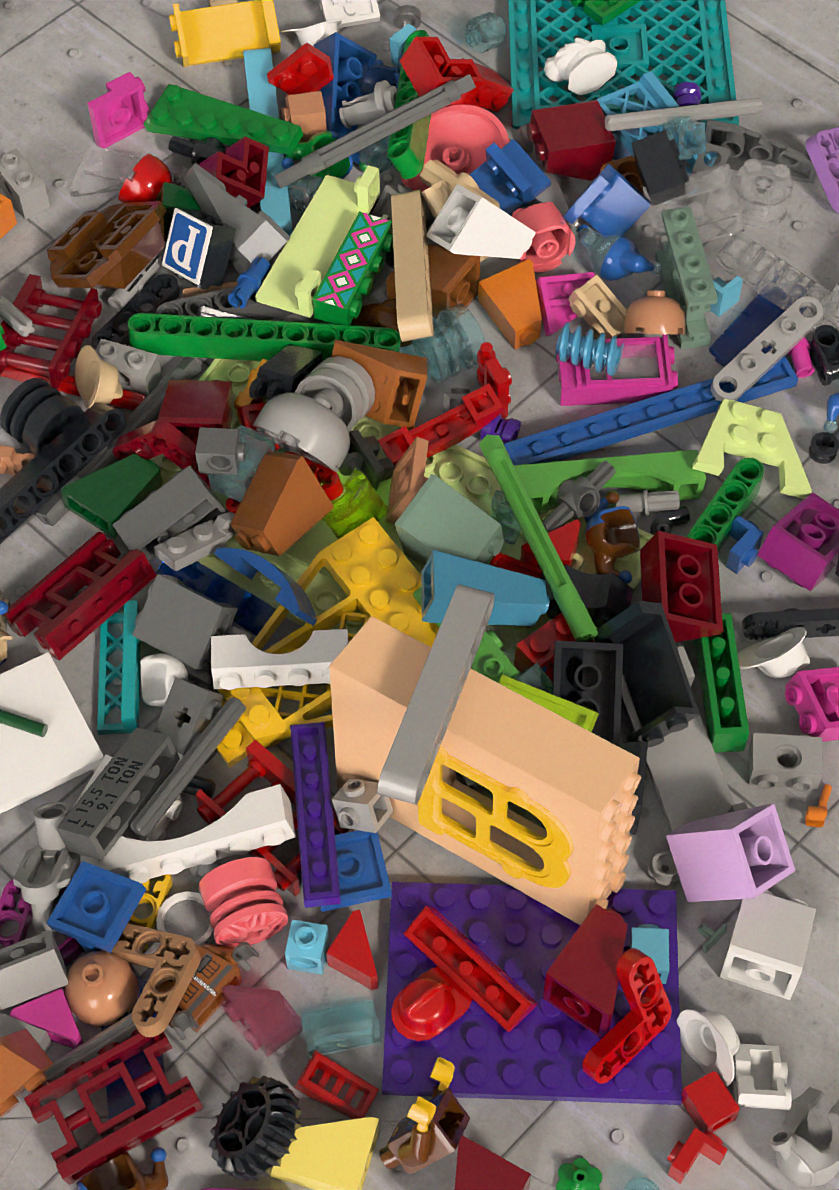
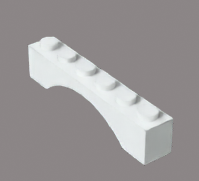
M280 784L247 793L235 807L219 820L199 831L164 841H140L121 836L102 861L80 855V862L85 861L134 881L145 883L151 878L165 874H177L183 869L201 864H212L218 859L232 855H244L250 852V850L267 845H279L285 840L296 837L291 801Z

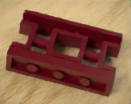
M97 532L13 603L4 616L14 632L20 637H26L38 627L39 629L34 633V636L43 649H48L52 657L60 661L157 575L144 552L138 549L130 550L119 560L117 558L121 553L114 541L111 539L107 540L105 534ZM85 585L88 586L84 591H82V592H81L77 597H75L71 602L68 601L72 596H74V595H75L79 590H81Z
M135 1029L131 1033V1038L120 1044L113 1042L104 1046L98 1051L99 1056L86 1063L85 1061H79L65 1069V1075L53 1082L45 1080L31 1091V1094L24 1098L34 1120L38 1124L53 1115L55 1116L68 1144L53 1151L51 1155L57 1164L56 1167L62 1179L68 1185L80 1180L109 1160L129 1152L204 1109L187 1076L171 1085L156 1058L172 1049L164 1031L154 1037H145ZM144 1051L153 1069L133 1079L124 1061ZM122 1077L136 1105L103 1123L89 1095ZM160 1082L170 1101L149 1112L140 1093ZM76 1089L85 1107L65 1117L56 1099ZM92 1121L102 1139L82 1150L73 1131Z

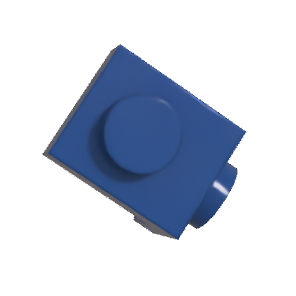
M737 516L733 520L730 536L738 542L730 549L726 568L735 574L745 565L750 567L758 557L757 554L764 533L755 523L746 521L741 516Z

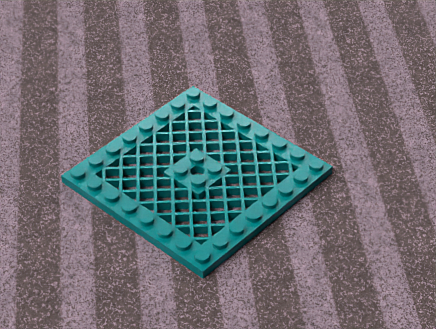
M508 0L511 87L514 89L511 93L513 129L518 130L521 125L530 123L532 110L582 103L576 99L579 96L572 91L567 93L562 89V87L568 85L569 81L552 82L547 79L548 77L544 71L546 58L550 55L554 57L563 45L574 43L575 40L573 38L576 35L590 42L602 40L605 43V52L611 53L617 60L613 79L610 82H605L597 92L593 91L583 94L582 96L586 98L584 102L594 101L620 89L617 87L621 84L627 87L637 83L630 77L636 74L641 78L643 74L650 72L648 71L649 65L654 68L651 71L672 98L674 85L692 82L701 89V104L737 100L725 0H687L686 2L682 0H660L658 3L654 0H641L603 26L583 12L584 4L574 7L570 0H553L551 3H547L544 0ZM643 5L649 10L643 12L639 8ZM670 5V6H672L673 8H675L676 10H674L673 12H671V11L668 10L666 7H668V6ZM563 6L567 11L562 13L558 9ZM629 15H631V16L634 17L636 20H634L633 22H631V21H629V20L626 19V18H627ZM656 15H658V16H660L661 18H663V20H661V21L659 22V21H657L656 19H654L653 17H655ZM686 15L690 20L686 22L680 17ZM550 16L554 20L549 23L545 18ZM577 16L582 20L577 23L572 18ZM672 24L678 29L672 31L668 27ZM589 25H591V32L586 29ZM565 26L568 30L563 32L559 28ZM659 34L665 39L659 41L655 37ZM687 34L692 39L690 41H687L683 38V36ZM550 35L553 38H555V40L553 42H550L545 38H547ZM674 44L677 47H679V49L677 51H674L670 48V46ZM621 46L624 47V49L617 50L614 47ZM659 54H662L667 59L661 61L657 58V56ZM689 54L692 57H694V59L690 61L684 56ZM677 64L681 69L676 71L671 66ZM538 65L543 68V70L540 72ZM664 74L669 79L663 81L658 76ZM692 74L696 79L691 81L686 76ZM539 85H540L542 88H544V90L541 91V92H540V90H539ZM635 94L628 96L629 101L642 104L641 101L637 102L632 98ZM554 95L559 100L553 103L548 98ZM613 104L606 105L610 111L621 114L622 107ZM626 109V112H625V113L636 112V111H633V110H630V109ZM738 116L708 119L739 125ZM708 120L692 122L700 133L706 132Z

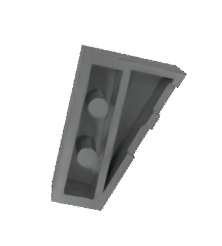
M188 466L186 469L177 472L160 489L151 492L134 509L125 512L113 526L129 550L138 549L144 552L148 561L156 558L154 546L208 520L213 519L215 521L218 515L228 513V510L212 488L191 466Z

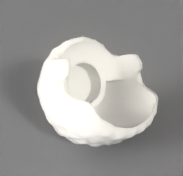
M161 653L146 656L140 662L142 699L147 705L164 707L175 677L188 681L187 669L182 661L168 654Z

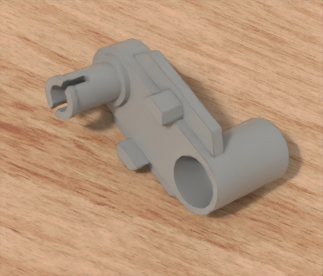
M62 802L45 803L34 810L38 844L35 848L26 851L13 878L14 885L21 889L24 901L31 904L34 920L33 926L37 931L51 930L46 923L54 911L53 899L59 894L61 888L68 887L80 864V854L69 851L57 830L59 824L70 812L69 806Z

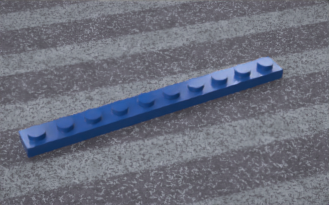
M784 356L736 401L744 403L795 387L798 377L786 357ZM712 378L504 443V446L512 460L513 466L561 461L716 412L721 401H717L712 396L710 390L714 379ZM727 381L719 383L722 391L726 393L735 391V387H733V384H730V381L729 383Z

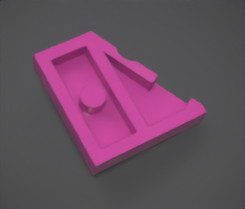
M594 272L539 277L536 280L546 336H551L561 329L566 322L569 323L578 317L572 311L568 298L574 290L581 288L595 276Z

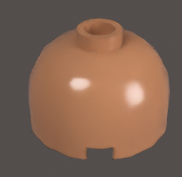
M647 290V297L636 298L629 305L625 316L624 333L685 335V314L682 306L675 299L665 297V291Z
M104 950L91 951L79 957L69 968L67 973L68 984L64 986V995L70 1010L83 1023L95 1027L110 1026L118 1022V1018L122 1017L126 1012L128 1014L131 1012L139 996V980L132 966L119 955Z

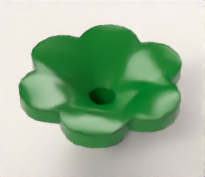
M577 1158L572 1164L565 1163L559 1167L558 1177L560 1180L556 1185V1190H600L599 1184L602 1181V1173L598 1168L591 1167L586 1159ZM577 1177H581L583 1180L579 1181Z

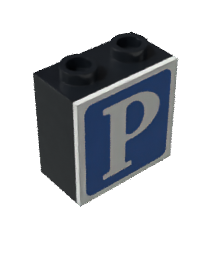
M175 208L162 266L175 272V276L188 279L195 287L209 289L210 285L222 286L236 228L201 210Z

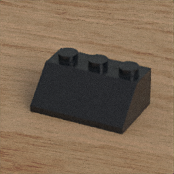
M554 641L552 695L599 713L592 733L610 743H620L623 644Z

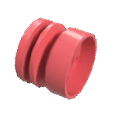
M248 857L229 861L208 872L199 882V891L205 909L211 913L209 922L214 929L213 935L218 945L236 947L243 942L253 945L274 936L288 923V914L282 906V897L275 892L277 882L271 864L266 859Z

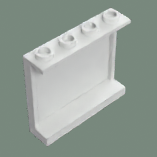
M49 652L0 674V709L48 725L46 735L40 737L0 723L1 814L90 770H93L95 773L104 756Z

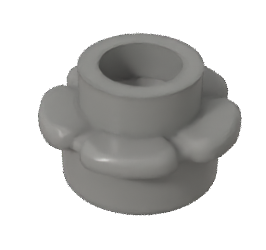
M662 851L652 857V862L648 864V873L650 877L655 878L656 883L669 885L672 881L677 882L680 879L671 852ZM662 867H667L668 871H663Z

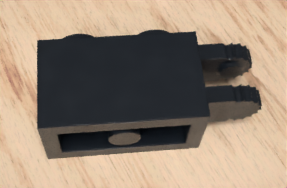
M289 344L259 367L257 378L251 382L249 388L250 398L258 400L260 397H265L268 402L277 395L295 393L299 383L322 362V352Z

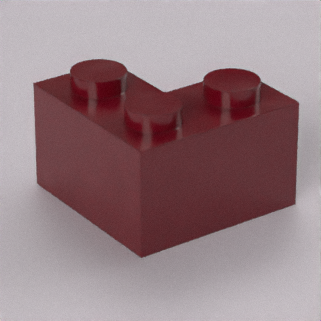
M245 136L228 147L225 154L218 151L199 164L200 167L220 180L225 185L226 192L231 196L237 197L240 195L245 198L248 208L264 199L269 154L268 146Z

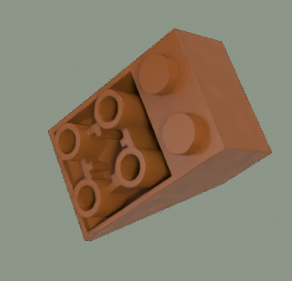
M335 340L331 357L341 356L354 360L366 370L372 379L375 388V402L365 416L383 424L398 427L406 426L408 429H414L428 376L427 358Z

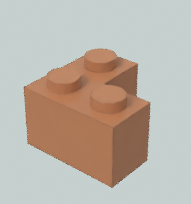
M321 91L285 96L286 108H281L282 120L301 126L303 136L299 142L309 141L313 135L321 131H327L326 113Z

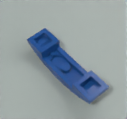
M237 548L216 549L214 554L249 579L252 580L259 571L280 586L282 589L274 600L297 617L314 626L317 618L307 594L291 576L252 552Z

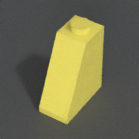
M367 1117L298 1128L294 1134L298 1140L291 1143L289 1147L290 1154H285L281 1158V1167L273 1166L270 1174L271 1177L313 1190H362L380 1132L379 1119Z

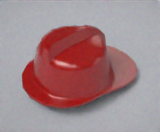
M434 967L408 983L397 995L391 1009L392 1022L397 1031L407 1039L415 1041L430 1040L463 1016L470 1008L472 998L439 967Z

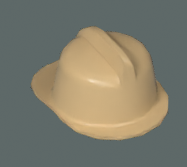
M85 345L80 350L75 365V382L85 407L91 408L95 403L109 404L113 399L121 398L123 391L117 367L101 360L92 346Z

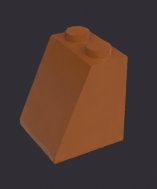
M428 244L433 325L447 332L478 295L480 256L454 254L442 246ZM392 271L386 280L388 300L396 299L395 271Z
M268 451L263 456L230 525L236 532L235 539L242 548L280 557L327 515L334 506L303 456Z

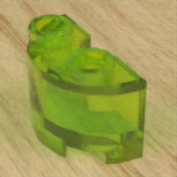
M356 469L343 485L346 489L344 495L339 499L332 500L331 503L334 508L322 518L338 539L372 517L379 522L388 512V507L363 472Z

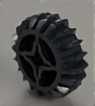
M265 1075L261 1078L253 1076L248 1083L241 1082L237 1092H230V1099L227 1103H222L223 1109L221 1113L215 1116L217 1120L216 1126L210 1130L214 1136L209 1143V1146L213 1149L211 1157L217 1162V1166L222 1168L223 1172L238 1180L247 1182L250 1179L258 1181L262 1174L270 1176L273 1166L281 1167V1158L285 1154H290L289 1147L291 1143L298 1140L294 1135L295 1131L302 1125L298 1121V1117L302 1113V1110L298 1107L299 1098L289 1089L288 1085Z

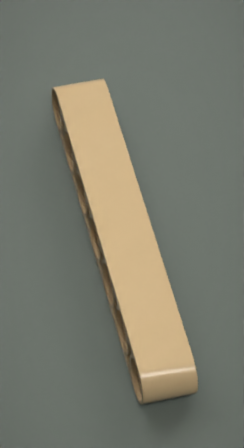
M421 190L391 196L397 323L402 342L434 335L428 239L426 237V210Z

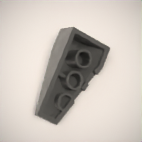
M715 120L707 121L704 139L708 143L730 150V156L725 169L814 184L816 170L809 155L738 124ZM717 154L718 157L716 158L713 166H716L720 163L721 157L719 156V154Z
M196 163L184 176V180L200 209L236 228L229 260L233 263L238 273L241 274L247 271L255 257H259V261L263 257L269 262L291 238L263 211L256 214L248 208L245 198L240 195L237 197L231 196L227 193L225 185Z

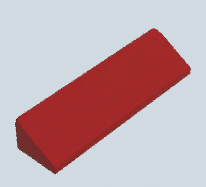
M425 906L403 933L506 1031L510 1032L538 1004L434 907Z

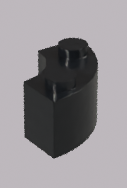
M564 565L595 627H601L631 606L634 589L613 573L603 575L588 574ZM542 572L540 579L546 580ZM546 580V593L550 596V603L546 613L550 619H553L562 612Z

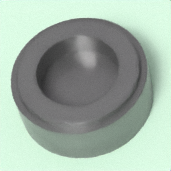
M412 5L400 6L394 12V24L399 29H402L407 24L417 29L421 24V12Z

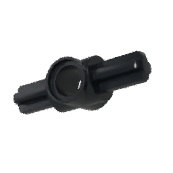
M172 136L168 145L169 151L191 158L192 166L195 163L199 165L218 151L223 154L226 151L225 145L213 137L193 143Z

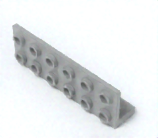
M680 646L677 649L691 687L695 674L684 646ZM622 674L621 700L632 729L635 732L642 727L625 676ZM700 715L689 721L687 728L671 732L664 737V742L648 747L646 766L671 831L688 822L748 809L746 802L735 804Z

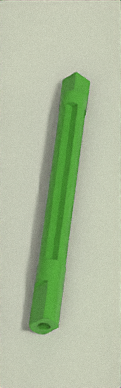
M487 434L479 443L480 449L520 525L575 641L589 642L597 636L598 631L527 494L500 436Z

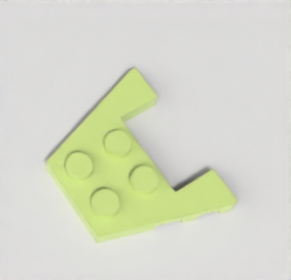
M723 399L701 444L700 451L692 464V469L719 476L724 469V452L743 458H754L761 463L779 468L780 493L801 499L808 497L812 493L811 487L782 414L735 400Z

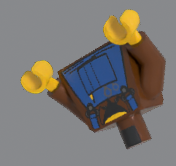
M440 1057L437 1058L430 1077L440 1081V1084L433 1087L432 1099L427 1101L418 1096L416 1103L411 1106L408 1115L397 1124L387 1143L388 1145L380 1149L381 1161L388 1169H393L401 1164L407 1173L414 1174L456 1150L470 1117L452 1094V1089L449 1088L455 1070L452 1062Z

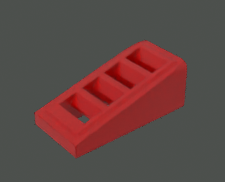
M318 1051L312 1054L293 1087L304 1095L351 1119L364 1118L379 1091L377 1087ZM319 1069L323 1071V1074L316 1085L311 1079L316 1070ZM330 1076H333L337 1080L331 1091L328 1092L324 1087ZM346 1083L350 1085V1088L343 1100H341L337 1095L343 1084ZM357 1090H360L364 1094L356 1108L349 1104Z

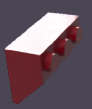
M657 531L640 549L642 601L662 604L675 643L721 634L723 632L717 545Z

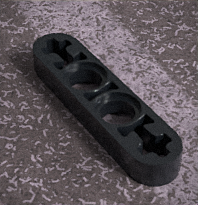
M161 274L155 277L93 336V348H97L101 339L129 346L128 330H121L118 327L122 323L128 322L129 318L137 313L156 314V310L161 304L177 300L180 293L177 279L170 274ZM145 303L154 306L150 311L146 312L138 309Z

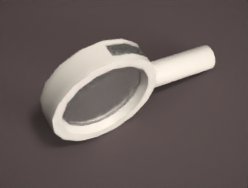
M190 891L176 893L166 899L159 908L156 918L159 931L189 937L198 946L203 943L209 944L214 938V929L209 922L211 913L205 909L200 893ZM155 942L143 954L154 953L159 948L160 943ZM131 964L138 976H141L149 968Z

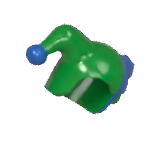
M321 131L313 135L309 141L299 142L292 155L285 154L281 165L284 169H287L294 165V160L302 161V157L342 136L332 131ZM359 151L313 176L321 183L326 175L344 179L350 173L353 162L357 163L359 169L365 172L368 165L371 166V163L364 159Z

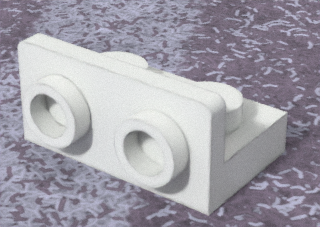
M320 0L319 2L325 22L342 20V23L337 25V28L380 21L377 0Z

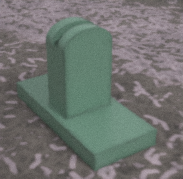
M704 923L698 927V932L708 939L703 945L704 953H707L727 932V925L725 923L716 932Z

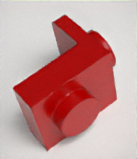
M694 1128L685 1144L678 1141L669 1154L667 1161L672 1163L668 1176L681 1184L700 1153L720 1165L728 1149L723 1146V1141L714 1133L707 1130L701 1132Z

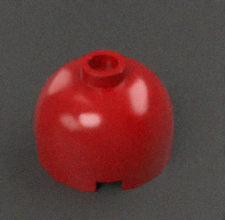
M150 153L145 155L133 168L135 173L131 180L126 179L123 183L118 200L122 203L155 201L163 183L172 184V175L167 165Z

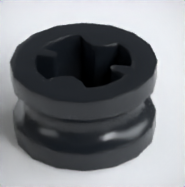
M828 432L817 433L811 440L809 447L810 457L820 464L831 463L837 456L839 449L838 439ZM821 445L828 446L827 451L820 450Z

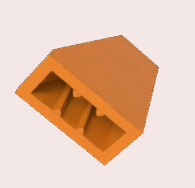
M530 259L478 282V302L514 350L524 345H530L540 338L542 319L534 267Z

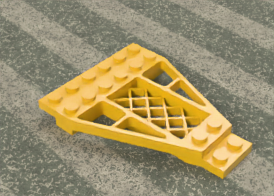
M372 517L319 551L297 581L305 591L320 569L325 567L348 597L319 616H316L317 622L314 626L306 623L263 652L271 654L289 653L302 647L309 640L313 631L329 630L338 623H340L339 629H345L346 621L365 624L371 616L431 648L439 628L435 623L422 621V607L413 596V593L421 587L420 573L376 519ZM280 604L251 644L261 650L289 613V610ZM348 633V642H350L356 634ZM310 684L303 685L302 693L285 690L286 685L279 686V689L260 687L236 688L233 690L218 689L219 694L225 696L222 707L231 697L239 699L246 707V711L216 748L228 767L231 768L247 757L246 747L255 739L266 748L277 745L286 738H290V725L325 722V729L333 727V714L319 717L332 708L331 684L327 685V690L322 695L309 694ZM266 696L277 698L275 708L272 706V704L269 702ZM282 700L300 701L298 711L293 714L280 712Z

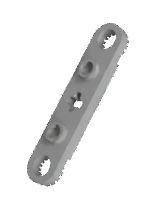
M809 296L797 299L714 377L710 389L712 396L721 402L723 399L738 400L741 395L748 391L820 322L823 316L821 303ZM805 306H807L806 308L810 307V310L813 309L814 317H804L799 309L805 308ZM771 346L773 348L772 352H767L766 354L761 351L763 347ZM722 381L729 383L730 381V384H733V387H735V391L726 393L721 390L719 383H722Z

